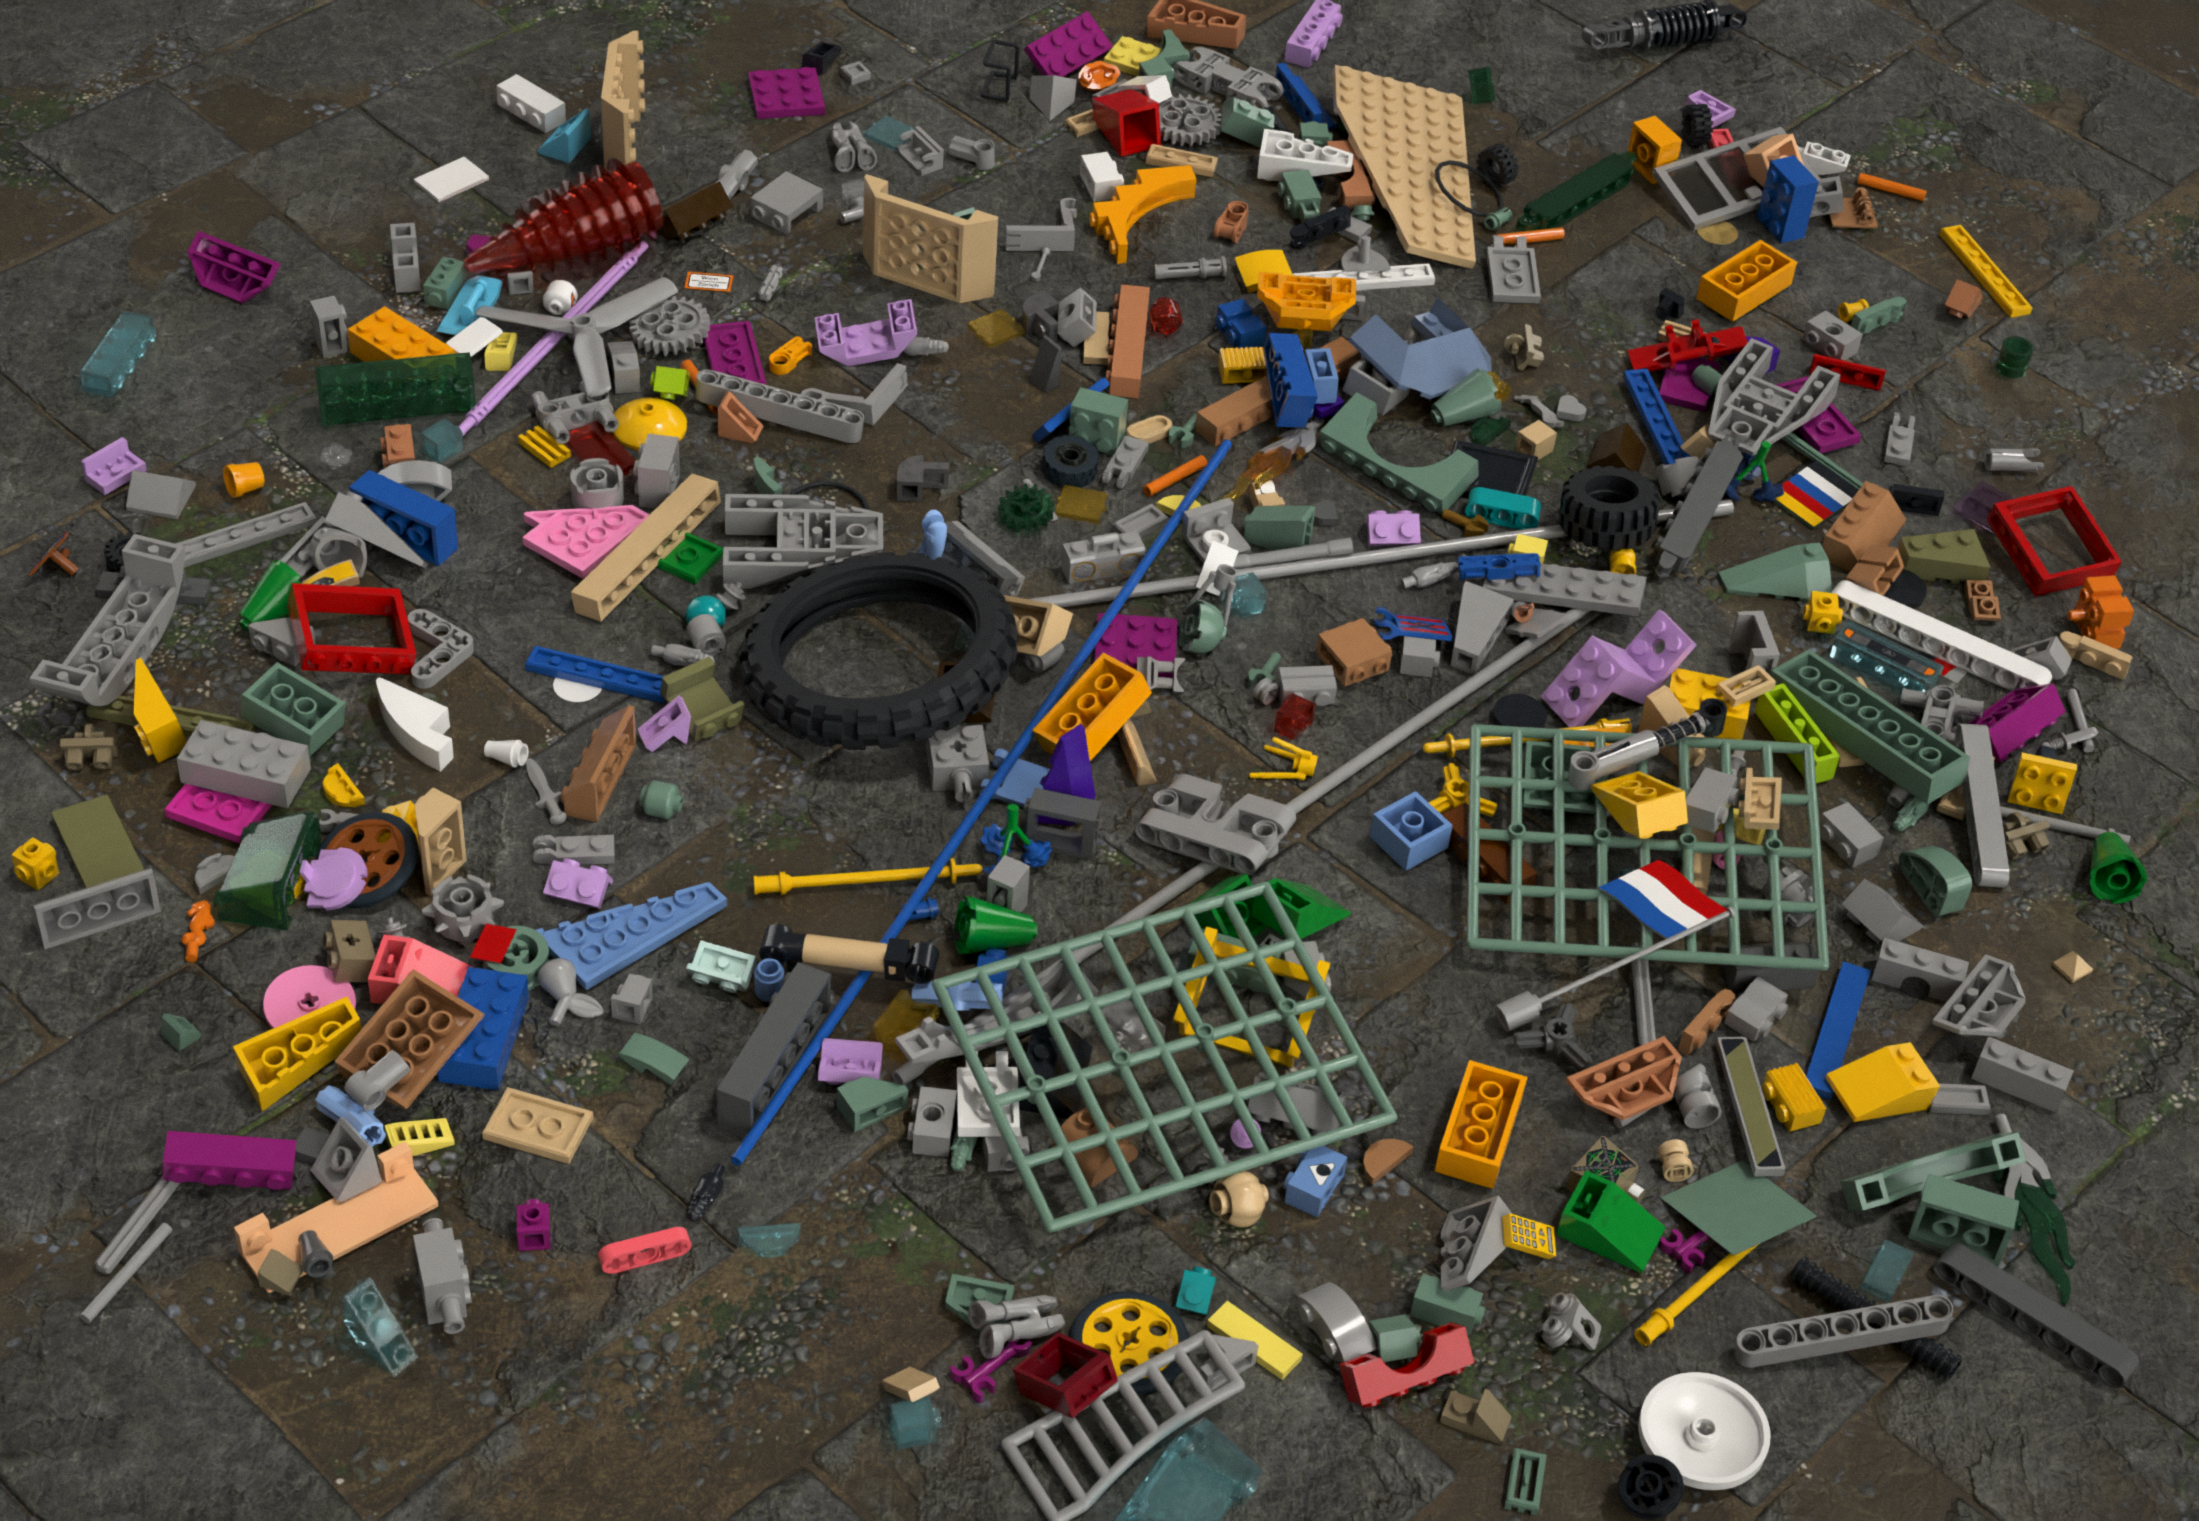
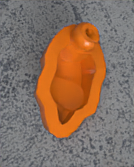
M1096 61L1086 64L1081 69L1078 82L1085 90L1099 92L1116 84L1120 70L1115 65Z

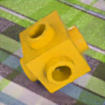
M1811 591L1809 602L1805 604L1803 609V620H1807V631L1834 634L1836 624H1841L1843 610L1838 606V594Z
M32 837L11 854L14 873L17 879L38 891L59 874L56 851L48 843H42Z

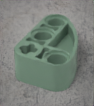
M1925 846L1900 853V869L1933 916L1937 917L1964 909L1972 888V879L1968 870L1954 855L1936 846Z

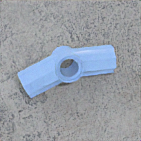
M933 981L926 984L915 983L912 988V999L915 1006L941 1007L932 987ZM970 981L947 988L956 1010H970V1008L990 1009L979 983H971ZM992 983L1002 1003L1003 984Z
M328 1085L327 1088L318 1093L315 1101L319 1111L335 1122H338L340 1117L346 1118L371 1147L383 1142L386 1133L383 1130V1124L374 1116L375 1109L365 1111L353 1098L334 1086Z

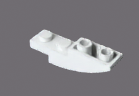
M1807 141L1805 148L1797 145L1799 151L1817 175L1846 171L1851 155L1840 150L1824 147L1819 143Z

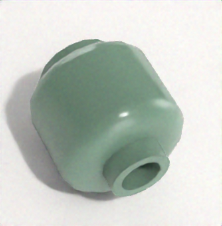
M653 780L649 785L645 784L643 786L639 805L643 807L646 815L668 820L675 812L681 811L684 798L679 795L677 785Z

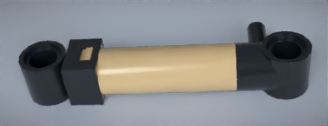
M772 924L765 930L759 956L762 960L768 958L775 959L781 965L786 963L787 972H792L799 962L884 973L885 980L905 982L907 977L915 983L926 984L934 978L939 950L934 945L926 942L915 943L911 946L910 950V940L889 938V942L886 944L792 932L785 925Z

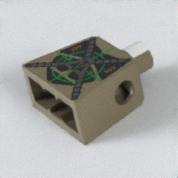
M1603 1135L1571 1169L1566 1189L1574 1192L1585 1170L1614 1182L1638 1204L1646 1192L1645 1189L1634 1183L1639 1168L1637 1163Z

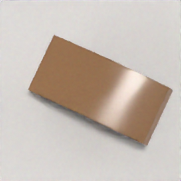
M1966 580L1964 590L1972 618L1974 620L2000 621L1998 597L1994 596L1992 581Z

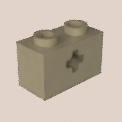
M331 920L328 932L323 933L322 946L328 952L327 965L328 969L333 971L335 982H368L376 956L366 921Z

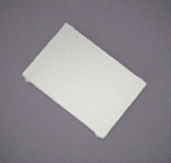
M462 157L415 178L414 183L439 203L488 181L489 176L467 158Z

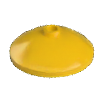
M639 398L625 403L614 412L619 427L611 433L621 445L639 451L641 443L645 444L648 434L679 437L680 441L687 430V419L683 411L669 401L659 398Z

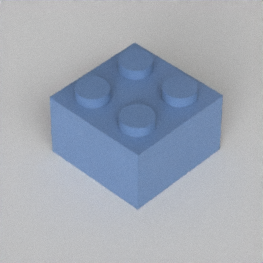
M1415 791L1374 813L1369 837L1407 871L1447 849L1453 825Z

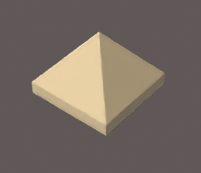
M2074 951L2052 963L2071 983L2093 971V968Z

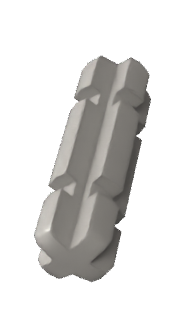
M772 265L769 268L761 284L762 286L758 290L759 300L767 302L771 299L783 275L781 266Z

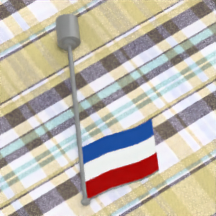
M1660 860L1654 861L1598 887V890L1618 901L1641 924L1665 940L1540 998L1536 994L1531 995L1530 992L1525 991L1495 1005L1496 1016L1506 1032L1512 1031L1539 1018V1011L1542 1010L1541 1003L1728 916L1733 918L1735 910L1732 907L1725 908L1704 895L1670 865Z

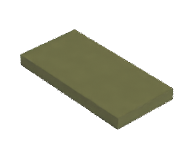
M108 794L51 812L56 828L85 888L144 869Z

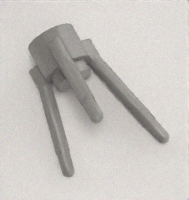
M1220 564L1216 572L1210 571L1208 579L1191 599V601L1200 599L1212 582L1214 587L1220 591V601L1224 599L1227 592L1223 612L1224 626H1227L1233 592L1236 587L1237 570L1230 565Z

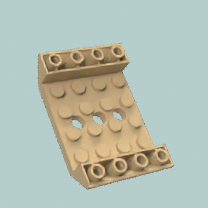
M632 31L608 43L601 95L604 172L607 178L620 187L629 185L632 187V181H634L632 162H636V148H632V143H635V128H631V123H634V121L640 122L641 112H645V98H641V93H644L645 80L640 79V74H644V60H640L639 54L643 55V40H639V31Z
M868 174L864 176L863 256L874 275L958 303L993 297L998 234L997 216L976 210L966 220L889 195L888 181ZM918 225L922 226L925 232L921 231ZM916 244L922 246L924 251H921ZM917 264H919L923 268V270H920Z

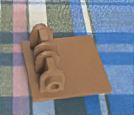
M1863 187L1856 189L1853 198H1843L1844 212L1829 214L1832 227L1878 228L1872 203L1868 197V191Z

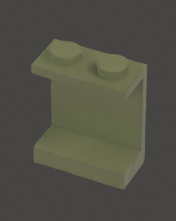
M710 656L662 677L660 694L667 704L679 695L683 698L691 715L689 735L694 741L703 737L709 738L725 727L735 726L742 719L744 709L742 701L732 704L714 679L715 663Z

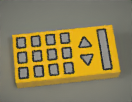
M1510 1213L1502 1216L1504 1246L1546 1259L1556 1256L1554 1227Z

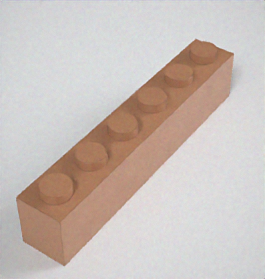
M1121 285L1120 294H1115L1114 308L1116 309L1113 310L1112 323L1114 324H1112L1109 346V354L1113 355H1108V370L1106 373V380L1110 383L1109 395L1139 398L1150 287Z

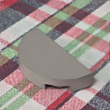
M217 853L205 858L197 866L198 870L195 874V885L200 895L247 868L248 859L236 853L235 856H222L221 853Z

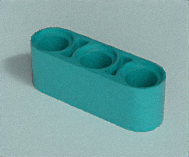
M1476 487L1470 490L1465 513L1470 519L1480 514L1489 524L1524 530L1538 526L1542 506L1540 501L1533 497Z

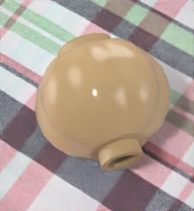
M1243 1171L1216 1181L1209 1198L1210 1207L1213 1213L1225 1224L1239 1228L1248 1227L1255 1224L1261 1217L1265 1208V1202L1268 1201V1190L1264 1184H1260L1254 1174Z

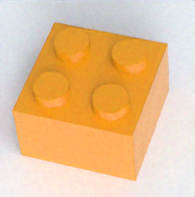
M1656 116L1633 122L1625 160L1651 184L1658 183L1652 174V169L1677 161L1682 139ZM1675 170L1667 172L1670 178L1674 177Z

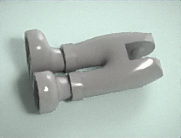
M850 121L847 123V130L842 129L840 122L832 125V141L838 148L834 158L836 168L840 172L850 171L855 164V157H857V162L861 169L866 171L873 169L877 164V155L867 145L858 125Z
M1040 1295L1011 1301L1005 1300L997 1303V1305L986 1300L972 1302L968 1311L970 1323L974 1329L984 1328L979 1338L982 1355L987 1359L995 1358L1000 1355L1007 1340L1012 1342L1019 1339L1040 1338L1065 1327V1321L1061 1314L1043 1318L1040 1316V1314L1047 1313L1058 1306L1056 1297ZM1020 1317L1025 1319L1021 1321L1007 1322L1006 1324H993L994 1322L999 1320L1007 1321L1013 1318Z

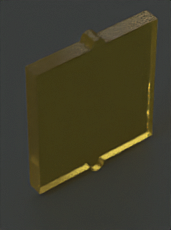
M1003 309L970 321L967 324L976 334V338L981 339L990 348L1025 334V329L1016 322V318H1012Z
M1064 485L1061 496L1057 497L1058 505L1055 514L1060 517L1099 524L1102 513L1106 511L1105 503L1108 493Z

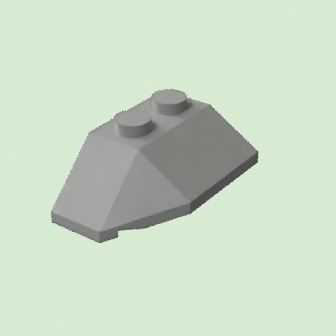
M1985 954L1934 1017L1932 1024L1968 1039L1988 1038V1036L1999 1037L2026 1002L2020 982L2015 975L2013 964Z

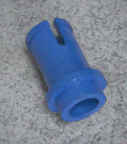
M927 897L926 901H921L908 921L929 917L930 920H933L935 916H939L936 899Z

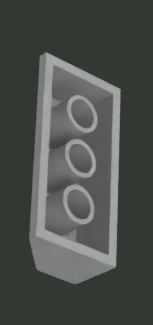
M152 868L143 869L30 905L34 926L44 949L161 912Z

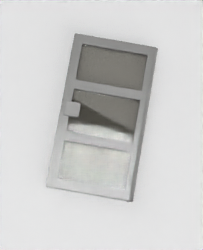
M1777 127L1653 168L1652 174L1694 231L1759 209L1764 187L1750 176L1743 155L1772 136L1787 133L1782 127ZM1800 152L1804 166L1819 180L1820 177Z

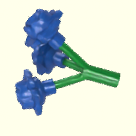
M1009 804L1007 806V821L1004 828H1000L996 824H992L990 828H983V837L980 839V842L985 846L986 852L994 853L998 856L996 865L1004 855L1007 856L1010 852V844L1013 841L1012 834L1015 832L1024 842L1023 846L1026 849V852L1021 856L1024 864L1033 868L1044 866L1050 858L1052 849L1049 841L1042 842L1038 840L1034 842L1032 839H1028L1018 827L1019 807L1016 804ZM992 865L990 868H982V872L989 876L996 865Z

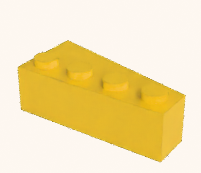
M346 996L233 1046L237 1066L261 1111L266 1110L337 1058L362 1030L361 1022Z

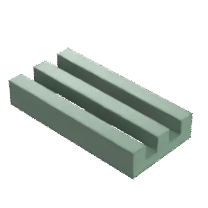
M1514 1448L1504 1509L1511 1510V1507L1518 1508L1517 1512L1524 1513L1525 1510H1530V1515L1537 1516L1546 1454ZM1521 1457L1525 1458L1520 1497L1518 1499L1514 1498L1519 1459ZM1532 1460L1538 1461L1533 1500L1528 1501L1526 1498Z

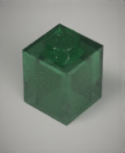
M1490 66L1468 70L1473 104L1495 101Z

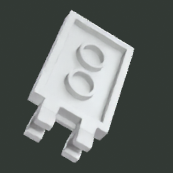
M996 1051V1067L983 1068L995 1094L999 1095L1018 1089V1068L1008 1067V1051ZM966 1061V1067H957L958 1137L1001 1136ZM1018 1101L1002 1106L1015 1136H1020Z

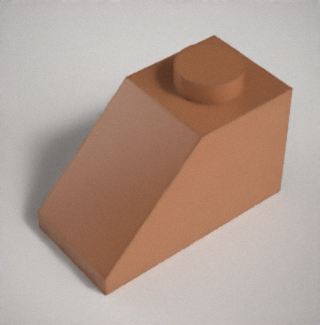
M1957 279L1945 303V307L1949 310L1948 314L1958 319H1961L1962 316L1970 318L1981 303L1983 296L1978 287Z

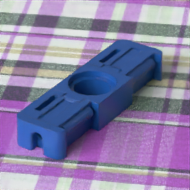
M1537 553L1461 556L1458 558V573L1461 581H1464L1465 578L1495 580L1513 579V576L1536 575L1540 577L1541 563Z

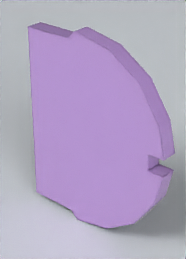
M340 847L337 850H321L318 860H312L311 865L307 860H303L299 873L306 881L304 891L309 893L306 906L308 908H325L326 911L340 909L351 903L361 893L366 884L362 880V878H367V866L363 858L352 849Z

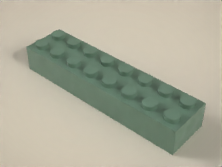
M1808 649L1771 670L1770 676L1776 681L1775 685L1783 683L1786 685L1822 733L1926 804L1931 803L1966 782L1970 756Z

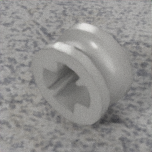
M1266 677L1256 685L1253 696L1256 699H1260L1262 704L1268 705L1275 700L1279 694L1280 687L1278 684L1273 683L1270 678Z

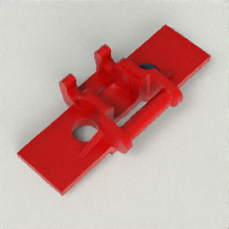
M1699 319L1691 320L1690 334L1676 337L1673 326L1667 325L1665 326L1667 342L1627 350L1633 370L1648 369L1650 372L1669 367L1670 369H1675L1676 362L1706 356L1709 361H1713L1716 357L1739 353L1748 341L1742 326L1704 333L1702 327H1700Z

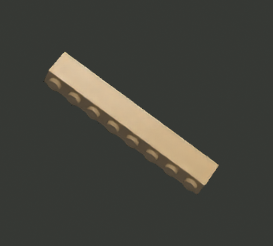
M691 474L669 497L651 512L625 540L571 591L575 613L602 621L658 565L660 558L665 559L685 539L686 532L691 533L721 503L718 481Z

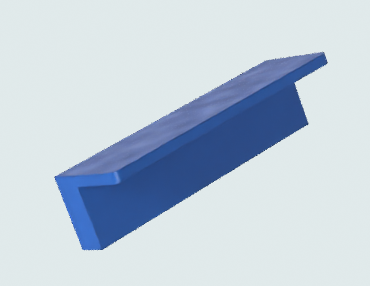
M1285 63L1277 64L1275 78L1281 82L1284 89L1283 95L1304 123L1311 121L1327 123L1328 130L1335 129L1336 124L1300 76H1294Z

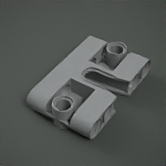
M1179 774L1166 790H1161L1154 794V807L1149 809L1137 823L1135 833L1138 838L1148 844L1241 874L1253 875L1266 858L1274 857L1278 853V843L1296 822V814L1287 805L1248 793L1237 801L1221 819L1217 820L1224 805L1220 799L1222 785L1188 774Z

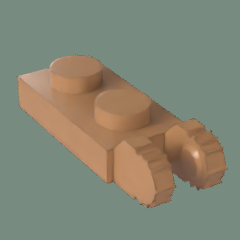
M1721 990L1708 1002L1683 1031L1678 1051L1688 1056L1695 1047L1698 1049L1702 1047L1710 1030L1714 1032L1721 1021H1725L1728 1010L1736 998L1732 990Z

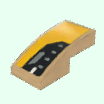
M350 559L315 573L301 584L354 586L360 584L355 566Z

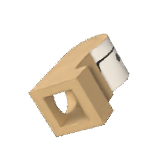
M1272 480L1250 484V499L1254 509L1256 506H1285L1283 498L1279 497L1275 491Z

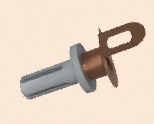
M1521 601L1513 603L1511 615L1518 622H1527L1533 615L1534 604H1526Z

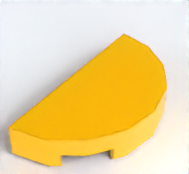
M337 763L329 768L328 774L322 783L326 798L333 804L341 807L365 805L364 796L341 766Z

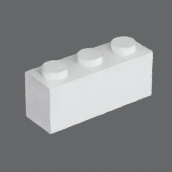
M516 74L496 85L498 105L544 133L566 122L565 102Z

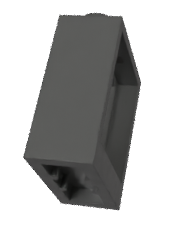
M1035 788L1032 798H1027L1025 801L1023 814L1028 815V818L1025 817L1022 831L1028 839H1032L1034 842L1038 840L1042 842L1049 841L1051 843V852L1092 860L1098 841L1101 801ZM1038 815L1083 824V834L1037 825Z

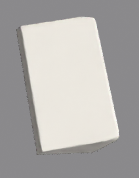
M480 317L447 341L446 344L455 349L456 359L468 360L500 336L503 331L487 319Z

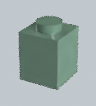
M1405 1314L1369 1321V1329L1377 1346V1349L1372 1351L1376 1357H1380L1383 1362L1417 1356V1344H1420L1421 1341L1418 1326L1414 1325Z

